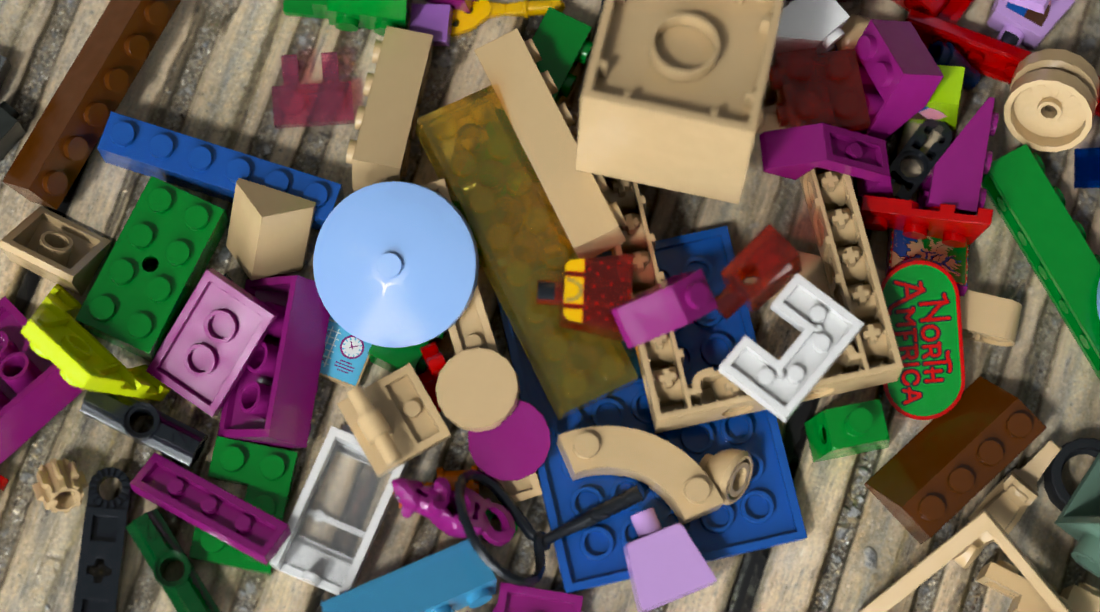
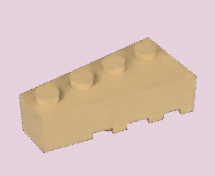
M386 26L383 41L376 40L372 55V63L377 64L375 73H367L363 96L368 97L366 107L359 105L356 114L355 129L360 131L357 140L350 139L346 155V163L352 164V193L376 183L401 182V178L406 177L411 149V140L409 138L414 139L419 116V106L417 104H422L432 60L433 35Z

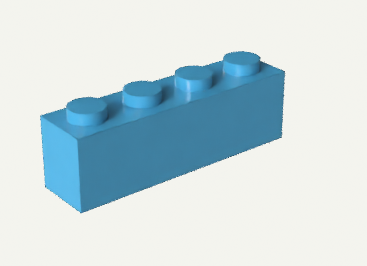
M467 539L321 602L322 612H455L467 606L469 608H477L492 599V595L496 594L497 579L494 572L482 561Z

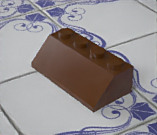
M979 376L964 390L959 402L951 411L933 419L864 485L905 529L922 544L935 535L1047 427L1018 397Z

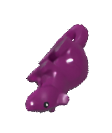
M439 477L435 479L434 485L424 486L419 480H409L406 478H396L391 481L395 498L402 505L401 514L403 517L409 518L416 512L428 518L445 534L459 539H467L459 520L455 502V491H451L450 483L445 478ZM465 487L467 511L478 536L482 535L489 543L495 546H503L509 543L515 534V521L511 513L504 506L492 503L489 498L484 499L473 490ZM487 509L499 517L501 522L500 532L494 530L486 516Z

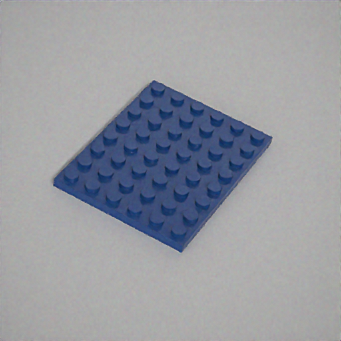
M727 226L656 241L655 257L659 272H664L665 280L672 276L702 269L714 298L722 290L725 294L717 302L718 308L692 323L674 330L678 350L683 349V370L688 385L692 384L694 376L699 371L713 367L714 371L718 370L720 364L745 335L755 343H757L739 272L725 284L722 279L721 272L735 258ZM612 251L603 252L586 261L585 273L565 272V264L569 261L566 260L492 276L512 368L518 376L520 387L519 399L531 403L543 414L550 429V448L546 460L536 470L543 493L542 497L550 532L586 510L602 502H607L608 499L618 496V494L636 485L644 499L603 521H599V523L553 542L565 593L571 594L630 580L624 547L626 544L639 539L630 518L631 516L646 509L654 508L662 529L679 523L669 505L659 495L649 489V486L626 476L595 475L572 481L556 443L558 435L575 429L591 426H621L638 429L672 443L690 456L698 465L707 453L715 455L722 450L730 448L742 449L751 454L753 473L742 497L731 505L723 504L719 510L683 525L706 562L807 539L776 416L768 409L655 434L635 347L628 349L611 311L613 308L624 303L623 298H619L622 296ZM565 275L585 276L584 305L564 304ZM538 281L555 283L554 300L537 299ZM563 308H584L583 323L567 320L563 315Z

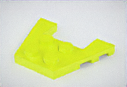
M59 284L53 287L20 331L30 341L31 349L39 356L50 359L60 369L61 377L75 387L154 401H163L171 391V388L146 372L148 368L146 364L128 369L75 320L82 305Z

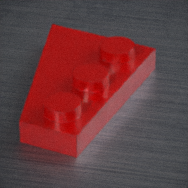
M863 195L858 202L864 227L874 231H886L887 228L903 231L905 237L911 239H926L927 236L942 239L944 245L955 248L966 247V244H972L991 225L993 209L978 208L977 215L959 214L956 211V205L940 204V206H933L924 210L919 209V204L913 200Z

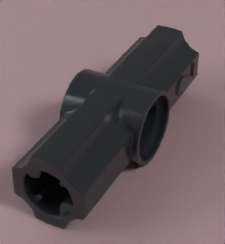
M88 390L80 408L82 414L132 438L136 443L148 446L190 468L200 457L208 438L206 434L158 411L151 404L140 402L129 396ZM142 415L153 416L154 424L149 431L145 433L134 431L135 421Z

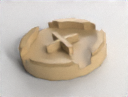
M474 348L461 351L447 361L439 372L436 395L438 405L447 419L452 421L453 424L464 430L481 432L496 428L502 424V421L508 415L511 416L517 407L520 387L518 376L506 358L494 350Z

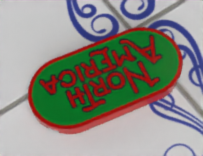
M912 258L896 264L880 282L903 364V370L898 380L883 384V388L890 404L898 412L916 420H931L951 411L959 402L965 388L960 294L954 278L945 268L929 259Z

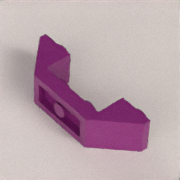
M825 123L765 131L759 135L763 172L797 180L815 167H820L856 177L858 196L860 197L869 195L894 198L886 141L883 139Z

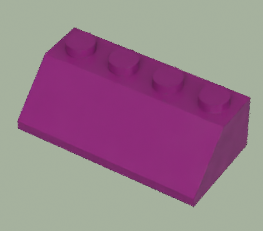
M299 275L268 277L252 281L246 279L244 290L271 307L279 315L223 405L217 436L278 448H307L308 436L311 432L315 396L318 392L321 362L325 352V340L330 314L325 308L319 296L316 283L313 280Z

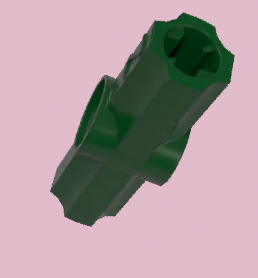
M157 508L142 514L126 527L153 571L155 580L162 586L177 612H221L195 570L194 564L185 554ZM173 561L183 562L185 566L183 577L175 582L166 581L164 576L166 566Z

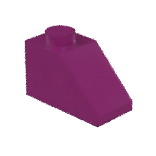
M702 269L672 276L613 308L611 311L629 349L686 326L718 308V305Z

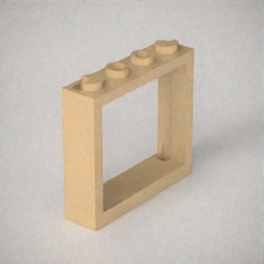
M985 508L858 612L889 611L986 532L989 533L1054 612L1073 611Z

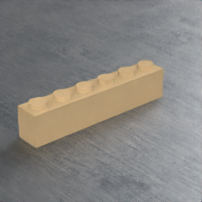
M516 28L475 49L474 51L579 259L586 258V261L625 242L626 239L620 227L627 223L616 202L610 205L607 204L603 193L609 191V188L603 176L575 170L578 137L574 138L568 128L574 125L575 122L565 102L558 106L555 103L552 95L559 91L549 71L546 70L540 73L535 63L541 61L542 58L532 38L524 41Z

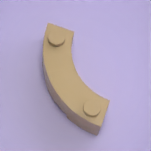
M591 426L558 435L556 444L572 481L595 475L626 476L646 484L649 486V489L659 495L669 505L682 525L715 512L724 504L720 493L706 472L684 451L656 435L621 426Z

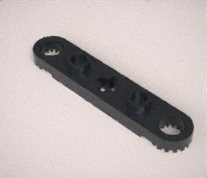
M106 467L97 471L91 477L88 485L89 491L85 509L73 612H118L128 533L126 527L129 524L132 489L129 484L131 482L129 477L123 471L114 467ZM108 478H117L122 483V492L114 500L103 499L99 493L101 483ZM99 560H104L105 566L112 571L110 576H103L102 583H96V577L89 574L90 567H97Z

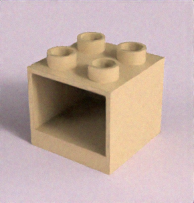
M605 0L581 94L575 170L739 204L784 0Z

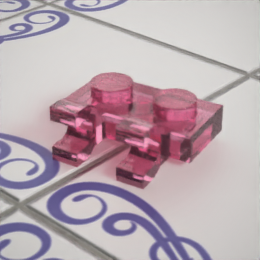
M337 52L321 53L323 83L300 84V68L297 54L281 55L284 86H272L275 129L354 124L351 81L340 82Z

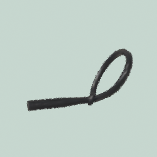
M471 469L460 474L455 484V502L459 520L475 552L498 576L512 584L530 587L541 581L545 573L544 551L550 549L551 543L599 523V521H603L644 500L636 485L618 494V496L608 499L607 502H602L546 534L544 531L536 532L501 484L486 473ZM468 481L480 482L490 489L502 505L511 513L515 523L526 538L533 542L535 555V571L533 575L526 577L510 572L499 564L483 546L473 528L467 511L465 487Z

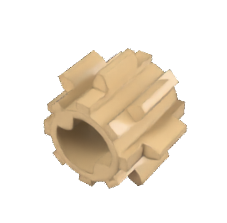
M54 458L50 459L49 463L42 464L36 472L37 483H34L32 488L37 501L43 502L45 510L50 509L53 513L58 511L68 513L71 512L70 509L75 506L79 507L82 504L81 501L85 497L83 489L88 487V483L83 471H78L74 461L69 462L65 458L63 460H56Z

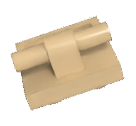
M410 363L364 389L362 385L352 388L347 392L348 397L337 403L339 410L378 478L451 437V433Z

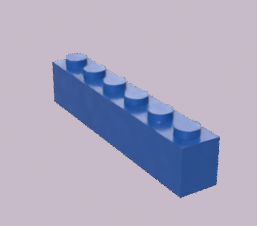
M112 111L97 147L105 163L146 176H153L162 181L233 203L238 178L317 202L312 228L316 230H321L329 214L344 199L342 184Z

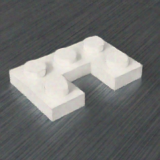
M798 273L771 303L770 307L772 311L801 332L800 336L781 359L777 360L745 335L718 368V372L784 423L864 326L861 320Z

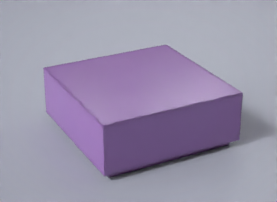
M412 3L409 30L433 35V46H450L453 16L451 4Z

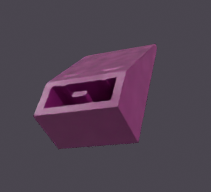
M871 19L828 94L836 127L885 140L927 105L944 75L911 22Z
M988 97L919 186L916 201L919 204V209L927 210L929 207L949 204L956 205V211L959 214L976 215L978 208L984 207L987 190L986 188H981L983 174H988L993 156L992 150H987L989 136H994L999 114L993 112L995 98Z

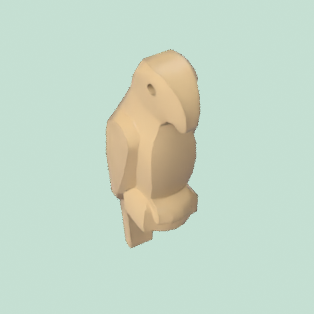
M1050 439L1022 468L1013 469L983 497L968 516L969 521L986 508L1006 533L1009 534L1021 519L1028 505H1031L1038 497L1037 482L1059 453L1061 447ZM986 532L952 560L963 569H966L977 559L987 545L995 541Z

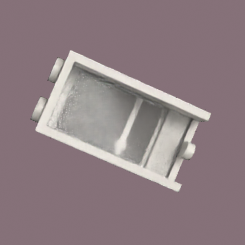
M343 425L342 429L331 426L287 523L291 534L271 559L270 565L278 571L335 595L353 589L395 496L391 481L396 478H402L409 463L406 462L378 478L350 427Z

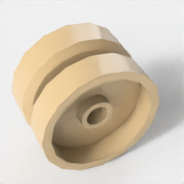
M1047 48L1033 52L1019 62L1013 74L1010 91L1004 105V121L1010 133L1023 145L1027 144L1030 148L1046 152H1059L1071 149L1085 140L1092 127L1095 108L1097 107L1100 95V80L1094 67L1082 56L1065 49Z

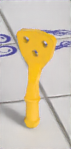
M488 0L474 1L472 5L473 12L470 14L453 9L452 23L459 21V25L456 27L451 26V37L471 32L489 18L516 16L528 19L530 16L545 15L549 7L563 12L565 10V3L563 0H523L508 4L489 2Z

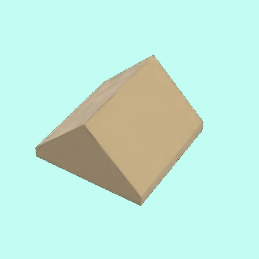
M238 178L235 186L226 247L251 281L302 270L305 264L317 202Z
M40 206L1 239L0 248L11 262L82 297L107 253L111 241Z

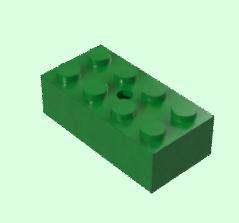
M151 176L75 320L89 333L152 362L180 315L181 308L186 305L230 223L225 209ZM159 264L155 271H146L150 266Z

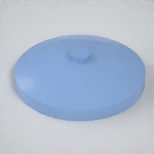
M392 181L363 187L347 196L332 210L323 223L315 244L313 269L316 287L325 308L344 330L367 343L382 347L398 348L414 346L429 341L447 331L457 322L467 309L476 289L479 273V256L473 232L462 213L454 204L440 193L428 187L410 182Z

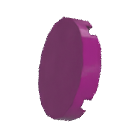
M518 399L516 409L511 416L508 415L502 421L501 425L491 430L468 432L469 452L475 464L488 476L502 481L521 480L535 473L545 462L550 448V429L543 414L531 403Z

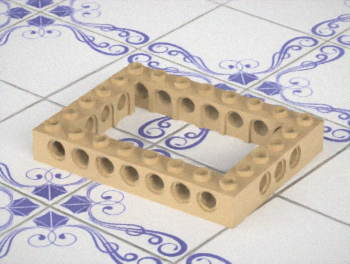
M819 65L767 76L755 134L818 123L836 126ZM815 167L801 176L800 182L831 297L835 302L861 320L864 326L803 402L896 382L903 370L902 360L851 177L843 173ZM603 176L609 188V191L603 193L607 204L610 205L616 202L627 223L620 227L626 241L611 248L623 301L626 302L665 280L663 271L659 272L655 257L654 233H649L646 221L645 195L640 196L636 182ZM674 331L635 346L655 434L767 410L718 372V370L714 371L713 367L699 371L694 376L692 384L687 385L683 370L684 353L683 349L678 350Z

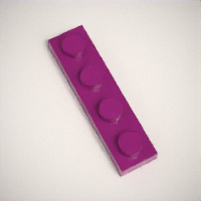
M155 452L129 483L134 493L265 565H268L291 534L288 524Z

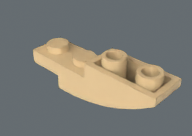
M997 560L996 563L991 561L982 566L976 581L1013 599L1007 612H1054L1031 583L1019 575L1020 570L1016 566L1002 560ZM1079 583L1078 586L1071 585L1064 588L1061 595H1059L1073 612H1100V591L1084 583ZM1050 584L1053 587V589L1057 592L1058 589L1054 585Z

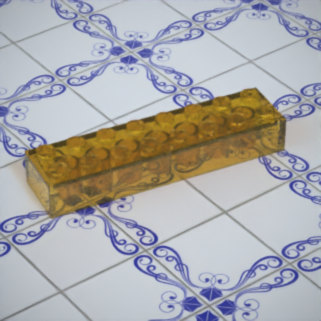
M492 85L419 117L415 132L439 180L445 179L452 204L462 213L473 232L479 261L558 420L631 386L639 377L586 272H565V264L569 260L579 258ZM565 275L585 276L584 305L564 304ZM538 281L555 283L554 300L537 299ZM563 308H584L583 323L567 320L563 315Z

